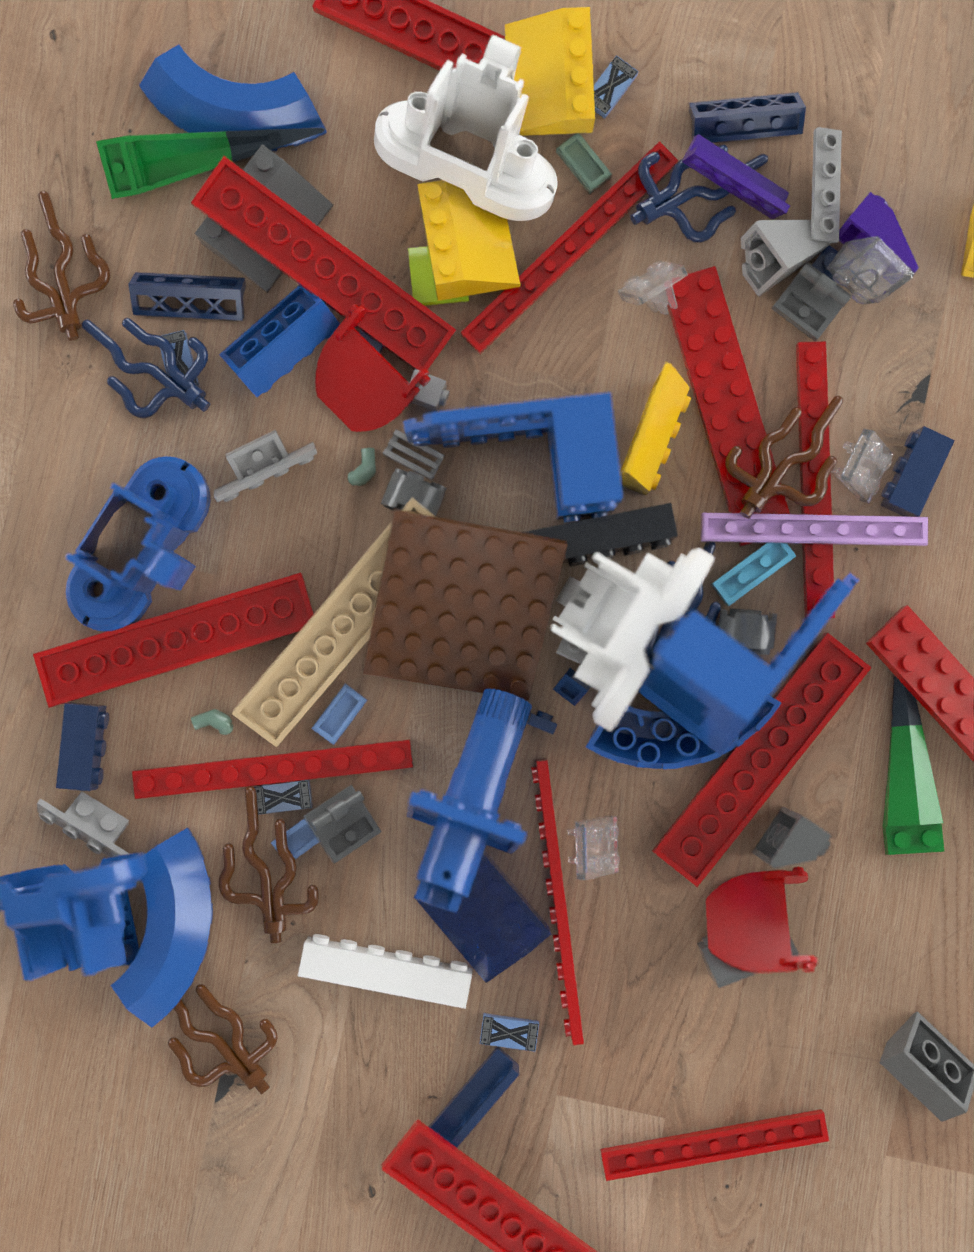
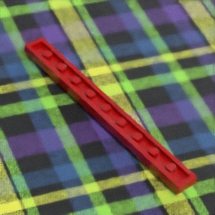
M660 141L645 155L647 156L652 152H657L660 155L659 162L649 168V173L656 185L679 162ZM644 157L519 276L520 287L505 289L461 332V336L479 354H482L647 195L638 175V166Z
M826 341L798 342L796 344L798 408L802 411L798 419L799 452L806 451L810 447L813 428L828 406ZM829 425L823 433V446L820 453L814 459L800 463L801 493L804 495L814 493L816 476L825 460L830 456ZM831 473L828 477L827 492L824 498L816 505L801 506V515H832ZM802 544L805 619L834 584L833 544ZM835 612L829 619L835 618Z
M407 739L132 771L135 799L413 768L411 740Z
M547 758L535 760L536 766L531 767L533 784H539L540 794L535 795L537 812L542 811L543 822L538 823L540 840L546 839L547 850L542 851L544 868L549 867L551 878L545 879L547 895H553L554 906L549 907L551 924H557L558 934L553 935L555 952H560L561 962L556 963L558 980H564L565 991H560L562 1009H568L569 1019H563L565 1036H571L573 1046L584 1044L548 760Z

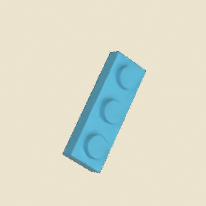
M766 543L711 585L724 603L730 606L795 558L796 555L787 543Z

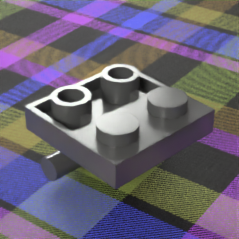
M807 262L771 309L816 342L852 295Z
M352 785L303 816L333 864L382 832L362 802L365 800L364 796L359 790L356 792Z

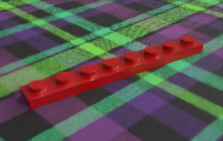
M820 1109L602 1148L600 1151L606 1181L828 1142L829 1136L825 1114Z

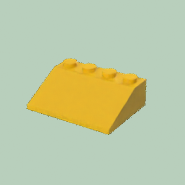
M590 7L560 8L505 24V40L521 47L514 81H524L520 98L522 94L528 96L519 135L593 133L595 103Z
M444 180L417 184L438 301L520 287L508 220L474 205L464 189Z
M665 363L654 382L620 470L621 485L644 495H647L650 489L656 490L661 478V475L657 473L660 463L665 465L671 449L667 448L670 438H676L681 426L677 419L680 412H686L691 397L687 396L690 387L670 363Z

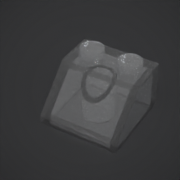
M878 236L845 242L826 268L834 275V281L846 287L852 293L851 297L862 305L881 302L915 275Z

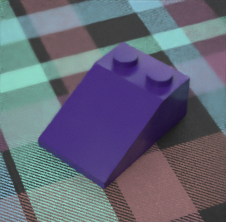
M870 192L839 229V242L898 289L919 267L893 210L888 206L884 198Z

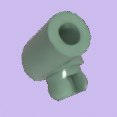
M374 448L361 449L362 464L348 474V482L351 485H365L375 475Z
M216 709L191 717L195 730L210 725L219 730L220 734L227 735L232 732L234 727L232 719Z

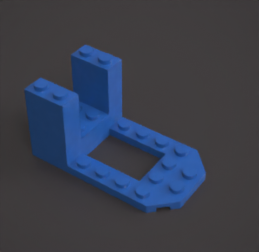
M611 392L437 411L424 414V421L418 423L417 419L404 421V430L408 443H414V446L443 444L444 448H453L460 446V442L471 441L472 445L487 443V439L498 438L499 442L515 440V436L526 435L527 439L542 437V433L547 432L557 520L563 519L564 523L580 521V517L585 516L596 518L612 514L614 508H616V503H621L623 500Z
M851 573L843 581L837 579L769 666L693 609L687 618L682 615L671 629L675 633L668 640L663 637L653 650L657 654L652 663L655 669L653 670L649 667L639 693L722 756L854 588L859 579Z

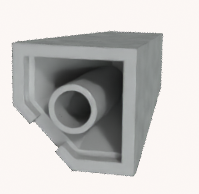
M759 220L741 237V249H745L746 262L742 264L743 276L759 297L800 269L807 262L817 257L831 243L811 239V220Z

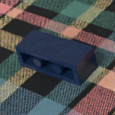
M925 426L915 432L912 431L904 444L907 447L904 456H900L893 467L895 475L892 482H887L881 493V497H884L880 506L904 517H920L955 440Z
M83 703L64 704L56 788L92 791L98 789V785H101L104 775L103 768H100L101 757H104L106 752V741L103 740L104 729H107L109 724V713L106 712L107 706Z

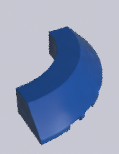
M180 44L154 59L139 84L154 107L173 122L176 127L188 133L297 128L325 129L320 134L281 147L290 145L296 147L327 133L309 95L295 72L265 83L247 84L231 82L202 69L192 61Z
M769 695L724 754L735 747H739L749 737L759 731L771 719L781 705V702ZM627 706L611 732L597 724L585 746L605 758L639 768L677 769L705 763L720 757L718 753L665 712L641 710L631 706Z
M189 828L165 840L145 854L148 871L141 879L147 900V924L144 939L129 968L111 985L125 1008L151 1028L173 1010L187 989L192 985L200 964L204 960L209 943L210 925L213 919V903H211L210 892L211 882L210 877L207 875L203 854Z

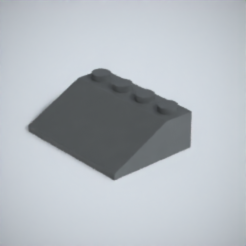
M263 144L243 169L317 226H319L333 207V204L287 162ZM208 217L195 232L202 245L267 293L283 273Z

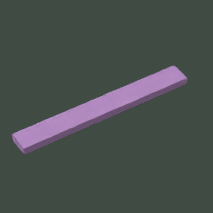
M701 513V542L927 546L928 517L752 514L747 519L740 513Z

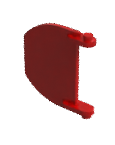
M354 304L348 311L351 314L349 318L346 317L341 322L320 353L316 367L315 387L317 397L351 431L365 432L378 429L395 420L420 392L418 387L420 385L426 386L431 378L428 376L430 372L424 368L409 383L355 329L356 325L366 314L367 309L363 305L358 306Z
M794 867L792 871L774 870L746 873L734 877L717 887L706 898L709 951L727 965L746 972L780 973L794 972L798 969H803L804 972L815 971V967L818 965L817 957L812 955L792 956L785 884L807 882L808 873L804 871V868Z

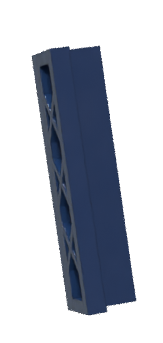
M798 92L689 103V113L693 121L692 140L698 134L712 143L803 134L806 106Z
M135 272L128 284L133 315L240 321L244 319L243 294L246 290L245 278ZM138 295H147L155 304L152 307H140ZM168 296L176 297L183 305L179 309L171 308L164 300ZM195 298H203L211 306L207 310H199L191 302ZM224 299L236 300L237 311H226L219 303Z
M497 1046L428 1127L452 1145L458 1147L520 1075L519 1064Z

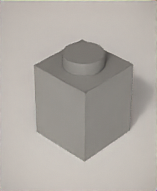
M414 370L410 382L420 372L419 370ZM428 375L431 378L430 382L424 387L422 385L418 387L420 392L412 400V403L437 412L439 406H445L450 391L446 390L447 383L445 380Z

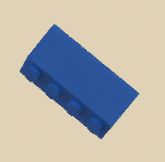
M299 285L219 355L256 397H259L262 393L269 391L280 377L291 372L294 365L303 357L309 356L318 344L324 339L331 337L340 323L323 300Z

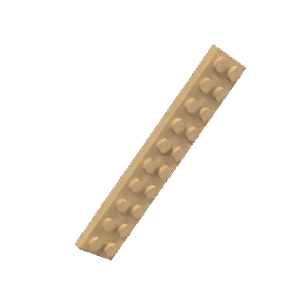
M413 497L401 510L436 517ZM392 522L232 711V715L277 747L369 640Z

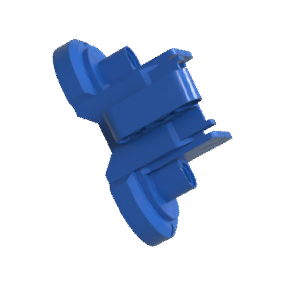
M169 456L154 458L141 465L135 471L125 488L113 483L110 487L114 490L75 550V554L68 553L65 558L75 564L66 583L67 603L75 618L88 628L107 632L138 622L152 603L151 592L155 588L156 582L165 587L181 591L196 566L175 553L174 550L185 541L189 533L198 531L208 514L211 495L208 483L202 473L185 460ZM183 466L187 467L185 471L181 470ZM159 487H165L166 494L164 498L156 500V490ZM128 501L133 504L135 503L152 514L150 518L146 517L144 520L151 524L152 528L142 542L145 547L138 558H132L123 573L110 571L97 563L98 557L93 555L96 550L99 536L113 514ZM101 582L104 591L97 597L94 594V587L97 583Z
M143 852L104 858L99 867L73 872L65 864H57L0 876V911H4L6 926L15 932L25 981H32L65 968L67 964L69 971L81 968L84 976L93 975L110 967L131 965L139 951L127 890L135 887L136 881L141 880L148 871Z

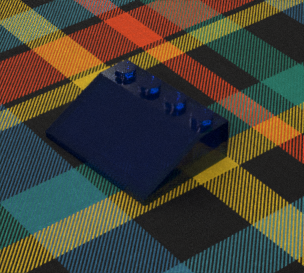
M485 850L468 898L462 897L457 913L416 899L485 983L525 957L551 935L550 927Z

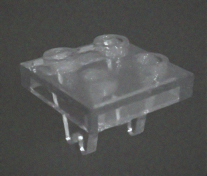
M660 260L651 264L647 268V273L640 277L638 275L633 276L623 283L625 287L618 290L622 301L637 305L646 303L653 312H658L659 310L663 315L668 314L666 308L668 304L672 309L678 307L672 285L686 277L688 273L684 265L662 262Z
M863 429L857 443L845 442L843 448L848 449L847 452L851 454L845 469L834 467L831 473L835 474V477L839 478L859 501L870 504L873 496L879 491L880 481L885 471L891 466L893 453L874 431Z
M603 816L576 821L575 828L568 829V835L575 836L576 856L568 858L569 863L576 864L577 879L590 880L618 873L620 857L618 854L619 828L617 826V816Z

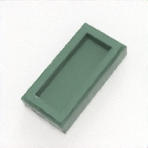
M575 133L556 148V153L589 194L612 177V173L580 133Z

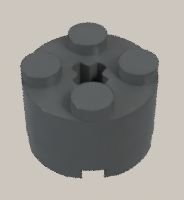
M396 468L380 504L392 511L394 509L402 510L413 497L436 516L447 488L435 482L424 481L425 477L415 472H406Z
M731 608L728 614L726 609H720L718 628L744 648L752 650L753 653L770 655V649H773L775 646L778 614L769 612L768 617V615L761 614L762 611Z

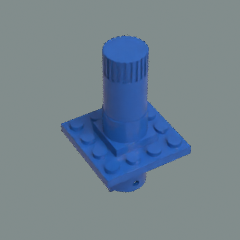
M485 689L457 768L454 769L447 792L444 794L442 801L436 800L437 795L425 790H420L419 794L412 792L408 804L407 817L434 826L415 878L420 882L415 895L417 900L457 913L462 897L468 898L486 845L512 854L523 844L527 832L520 830L521 825L505 820L504 823L497 822L500 815L497 812L506 789L505 784L532 709V705L523 698L501 690Z

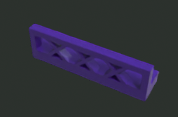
M698 134L693 138L682 160L684 164L772 220L787 213L790 205L785 201L789 192Z

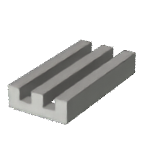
M395 429L393 437L389 440L387 448L383 451V455L432 481L445 455L427 445L414 446L437 460L433 462L399 444L397 442L398 439L408 443V440L404 433ZM393 448L431 467V471L428 472L392 452Z

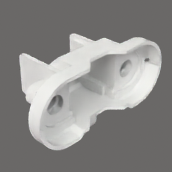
M493 35L479 65L467 60L466 55L462 54L457 61L456 69L453 68V62H446L429 89L428 94L414 92L409 95L408 100L393 103L383 109L377 117L374 133L375 149L381 159L392 168L422 182L440 178L464 189L474 205L505 219L527 221L538 218L547 212L552 205L557 189L555 170L542 155L537 153L538 148L533 141L519 135L528 101V96L524 94L520 98L524 81H514L521 47ZM441 126L443 132L450 135L466 130L490 141L495 148V152L488 170L484 171L431 147L430 142L438 128Z
M697 548L691 550L687 556L681 554L672 567L647 553L634 575L596 552L592 561L598 564V569L586 562L584 567L587 568V571L581 581L572 577L568 578L555 600L565 606L559 618L556 616L553 618L554 621L563 626L560 629L552 625L550 630L588 652L574 677L599 691L592 703V706L596 708L593 712L596 724L609 732L615 727L649 671L644 648L659 624L679 619L683 615L715 558L714 556Z

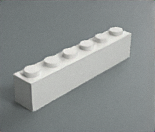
M314 934L313 937H308L304 942L298 973L299 977L466 1009L472 968H469L468 964L464 962L451 961V964L440 962V959L428 955L422 959L412 957L411 952L396 950V953L386 952L384 947L378 945H368V948L357 946V942L352 940H341L339 943L329 941L330 938L321 934Z

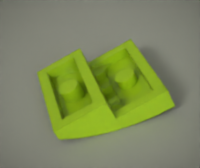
M428 246L408 248L413 298L424 306L469 301V296L438 301Z

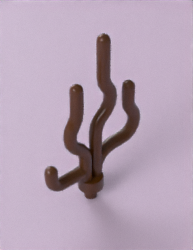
M40 191L38 198L47 227L51 235L62 246V252L54 267V277L59 293L50 284L38 278V251L32 232L24 229L21 231V237L27 253L26 279L35 290L48 296L52 307L28 312L24 301L19 298L13 301V306L18 318L26 323H39L56 318L59 331L66 333L69 341H74L79 338L77 330L81 328L76 308L77 303L81 298L97 293L108 285L110 269L106 261L97 254L92 237L89 234H83L81 242L89 262L98 269L99 277L93 282L83 284L70 291L65 270L73 255V244L69 236L58 225L48 192Z
M835 396L815 424L811 435L810 447L806 451L787 455L779 463L772 475L770 448L774 443L784 439L790 433L802 414L800 408L794 407L782 425L762 439L759 446L761 470L756 478L737 465V460L742 454L741 447L734 446L731 448L726 457L727 471L735 479L749 487L741 500L744 507L740 514L743 517L749 519L753 512L760 513L768 500L775 495H783L801 506L816 505L824 498L827 492L828 477L837 464L835 456H829L821 466L816 476L815 491L811 495H804L793 487L780 484V482L792 465L810 461L820 453L823 446V433L843 404L841 396Z
M250 786L245 790L248 829L243 839L242 850L245 859L259 873L261 895L256 893H236L231 889L230 880L235 871L234 846L229 843L223 847L224 868L219 876L218 886L221 895L230 903L253 904L259 907L263 915L264 933L270 934V943L282 942L281 932L286 931L285 915L311 913L318 904L319 892L316 885H310L307 888V902L284 904V891L295 878L297 865L294 856L288 848L286 822L283 819H277L275 822V837L278 855L285 864V873L276 883L272 892L269 867L257 856L253 848L259 833L256 789Z
M204 984L197 985L195 992L209 1010L216 1016L230 1022L233 1030L232 1048L219 1034L196 1029L191 1023L189 1010L180 999V1002L173 1009L178 1015L179 1026L183 1033L191 1040L212 1044L226 1060V1062L215 1066L207 1074L198 1075L193 1069L192 1059L186 1048L176 1037H172L168 1040V1046L179 1059L183 1076L193 1086L207 1087L222 1075L234 1073L242 1079L249 1090L255 1087L262 1095L270 1086L263 1079L267 1073L257 1062L276 1046L278 1037L275 1027L268 1019H262L259 1026L265 1033L266 1040L252 1053H249L243 1044L244 1027L239 1014L233 1009L221 1005Z

